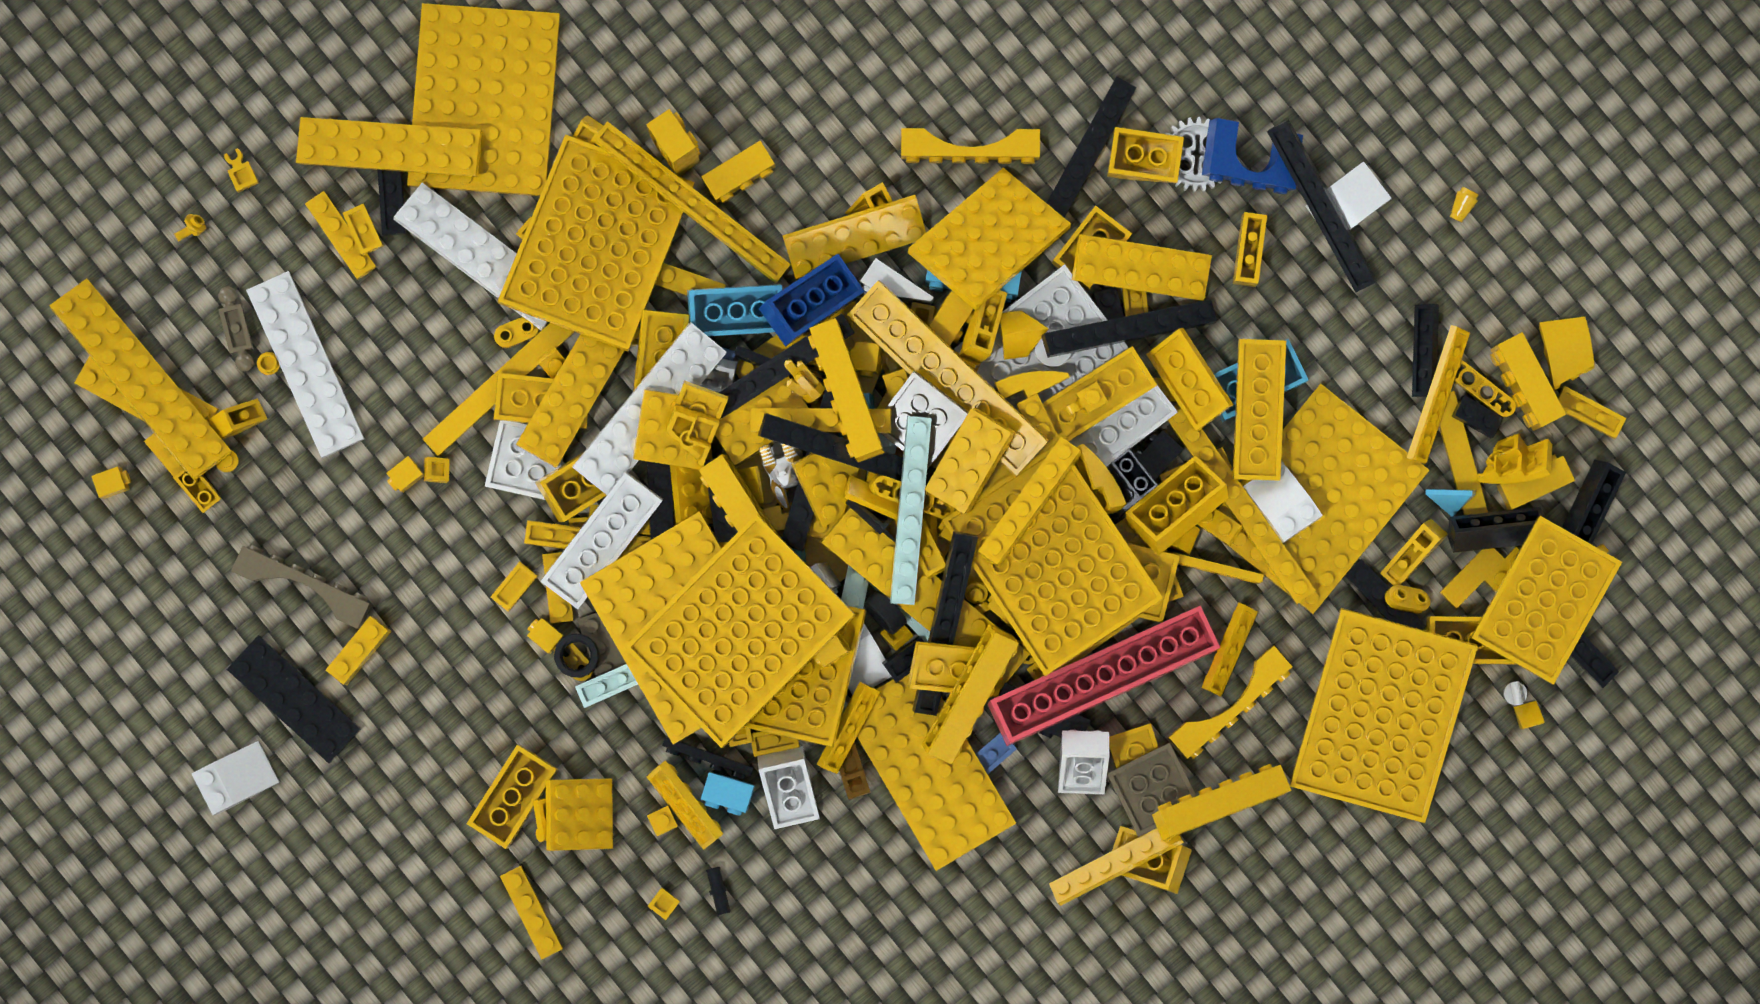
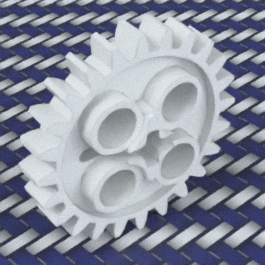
M1200 117L1197 118L1196 123H1193L1192 119L1188 118L1187 125L1179 121V129L1175 126L1171 127L1174 136L1186 137L1192 142L1191 147L1182 148L1181 160L1188 161L1191 168L1188 171H1183L1179 168L1178 182L1175 184L1177 187L1183 183L1184 191L1189 186H1192L1193 193L1196 192L1198 186H1200L1203 192H1205L1207 184L1211 189L1215 187L1214 181H1210L1208 176L1202 175L1201 166L1205 155L1203 140L1207 139L1210 119H1207L1203 124ZM1199 135L1198 153L1202 156L1198 159V174L1194 175L1195 156L1191 154H1193L1196 148L1195 136Z

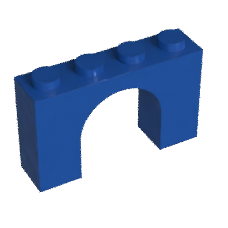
M1221 118L1209 121L1202 169L1203 176H1208L1209 180L1214 182H1223V179L1231 181L1230 184L1235 186L1250 184L1252 189L1256 190L1271 188L1277 194H1287L1288 191L1296 189V184L1273 142L1267 166L1261 172H1253L1246 169L1239 162L1236 155L1239 122ZM1297 134L1300 141L1303 142V135Z

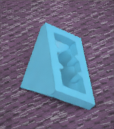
M1426 489V495L1450 516H1454L1476 495V490Z

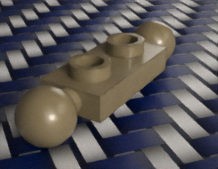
M225 286L220 289L218 298L226 307L218 310L229 353L238 354L235 365L240 371H249L254 365V360L250 354H247V350L254 348L243 305L241 303L234 304L237 293L234 288Z

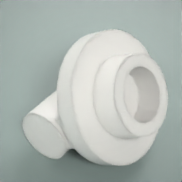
M1519 681L1511 682L1504 688L1503 695L1509 704L1514 706L1521 705L1527 698V690Z

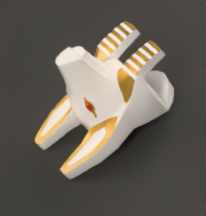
M775 442L771 449L769 445L760 447L759 451L763 459L762 465L770 477L772 493L780 506L786 512L790 511L791 506L786 488L798 485L799 481L791 464L804 458L803 451Z

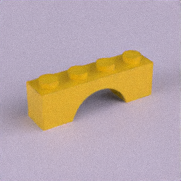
M802 335L801 337L787 345V348L794 345L806 336ZM856 342L849 352L856 372H860L859 376L873 378V374H880L883 349L875 343ZM816 359L806 364V366L814 367V371L824 372V370H819Z

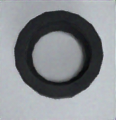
M875 591L864 602V607L871 617L892 635L907 622L899 608L895 604L890 603V599L880 591Z
M570 634L558 642L554 651V660L557 668L563 674L573 678H582L589 675L596 668L599 662V650L596 643L590 637L583 634ZM581 642L589 648L590 661L584 668L572 669L565 664L563 652L570 643Z

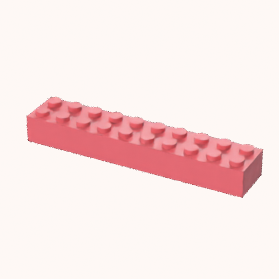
M1200 605L1056 670L1046 677L1043 676L994 698L987 705L1006 746H1009L1212 654L1221 647Z

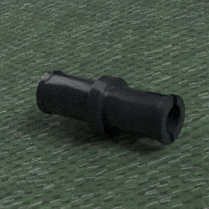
M720 867L706 870L711 888L709 893L710 896H713L717 916L731 912L726 894L728 889L727 886H724Z

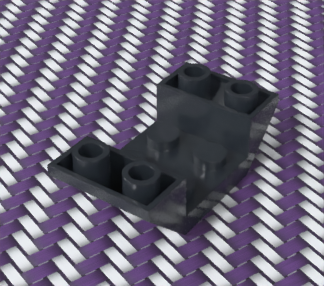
M1130 448L1107 466L1126 501V505L1121 510L1108 514L1112 522L1158 486V483Z

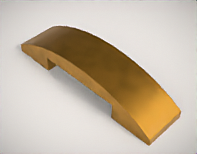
M854 742L839 770L848 800L871 793Z

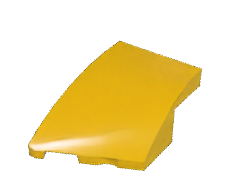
M1586 317L1539 323V330L1544 343V354L1549 367L1548 375L1553 390L1560 388L1563 382L1569 379L1573 381L1579 375L1594 369L1593 349Z
M684 380L667 427V432L680 442V445L697 460L699 465L703 466L728 401V396Z
M1519 433L1502 439L1496 443L1492 454L1485 461L1487 467L1484 472L1478 473L1476 479L1480 483L1510 484L1551 475L1552 443L1549 439H1545L1527 446Z

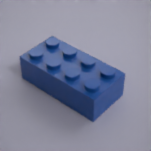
M836 254L768 299L759 310L786 347L810 331V327L822 323L855 301L865 291L840 255Z

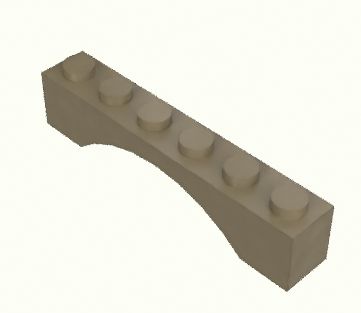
M252 544L249 548L242 546L231 572L255 582L265 579L283 578L303 583L317 592L326 601L337 620L356 629H360L364 624L373 605L367 602L368 597L357 592L353 596L346 592L348 588L338 583H334V586L325 583L327 578L316 573L311 577L304 573L305 568L294 563L291 567L283 564L285 559L271 554L270 557L262 554L263 549Z

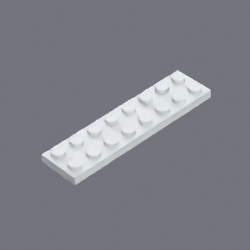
M421 183L396 213L394 220L499 298L517 253L424 183ZM513 309L523 318L533 323L539 330H542L548 323Z
M287 271L247 289L248 296L321 458H325L364 440L362 431L290 272Z
M690 322L572 467L607 495L624 472L629 473L639 461L633 459V452L644 389L679 395L684 380L700 386L727 352Z

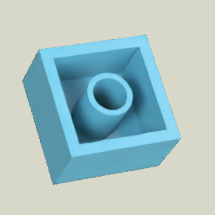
M709 772L701 800H705L704 805L718 809L720 805L728 807L727 812L740 816L742 812L746 813L748 811L755 785Z

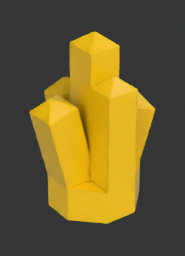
M791 359L785 361V368L794 377V379L787 380V388L800 395L807 403L813 402L821 396L825 386L803 361H798L797 365Z

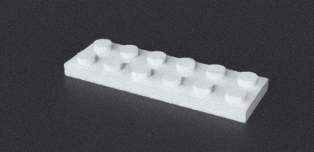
M625 471L544 575L541 582L576 609H579L588 597L580 582L615 562L663 499Z

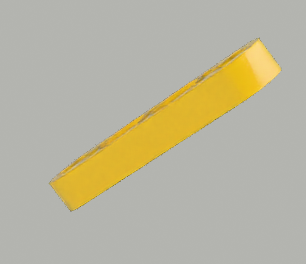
M1461 359L1459 368L1463 366L1464 369L1458 373L1454 382L1488 409L1503 418L1511 416L1516 410L1515 401ZM1465 372H1470L1474 376V382L1471 385H1466L1462 382V375ZM1488 386L1492 389L1493 393L1490 399L1481 397L1480 390L1482 387ZM1497 394L1501 396L1497 399L1501 403L1507 401L1509 403V412H1501V405L1497 402L1493 406L1490 404V402L1496 399Z
M880 474L871 478L869 488L873 494L899 503L896 492L901 487V481ZM883 481V484L891 487L890 491L885 489L879 490V487L876 486L877 482ZM925 491L928 501L923 507L924 513L944 519L954 512L955 508ZM935 502L937 504L946 506L947 510L941 512L940 509H937L932 506Z

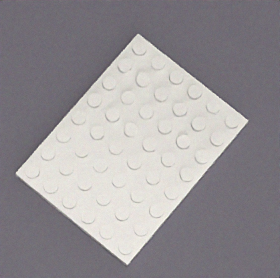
M1065 264L1002 312L1022 310L1049 328L1048 330H1062L1107 320L1079 282L1071 280L1072 273ZM999 325L991 356L981 363L977 373L994 389L993 384L995 382L1021 373L1034 371L1068 373L1069 379L1038 393L1043 403L1127 350L1128 346L1125 342L1074 352L1071 353L1070 358L1063 365L1047 367L1038 361L1034 349L1027 357L1004 360ZM963 342L955 347L954 351L960 353ZM1157 385L1069 442L1076 447L1084 444L1107 467L1127 449L1132 448L1178 412ZM1023 391L1006 400L1019 412L1016 404L1025 400L1026 397Z

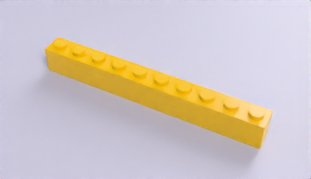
M721 454L699 469L702 474L700 476L702 483L707 488L710 487L714 493V496H712L713 500L719 508L722 507L727 514L725 519L731 527H735L739 531L755 514H758L775 531L728 455ZM838 632L813 658L818 665L822 664L823 667H829L852 651L841 633Z

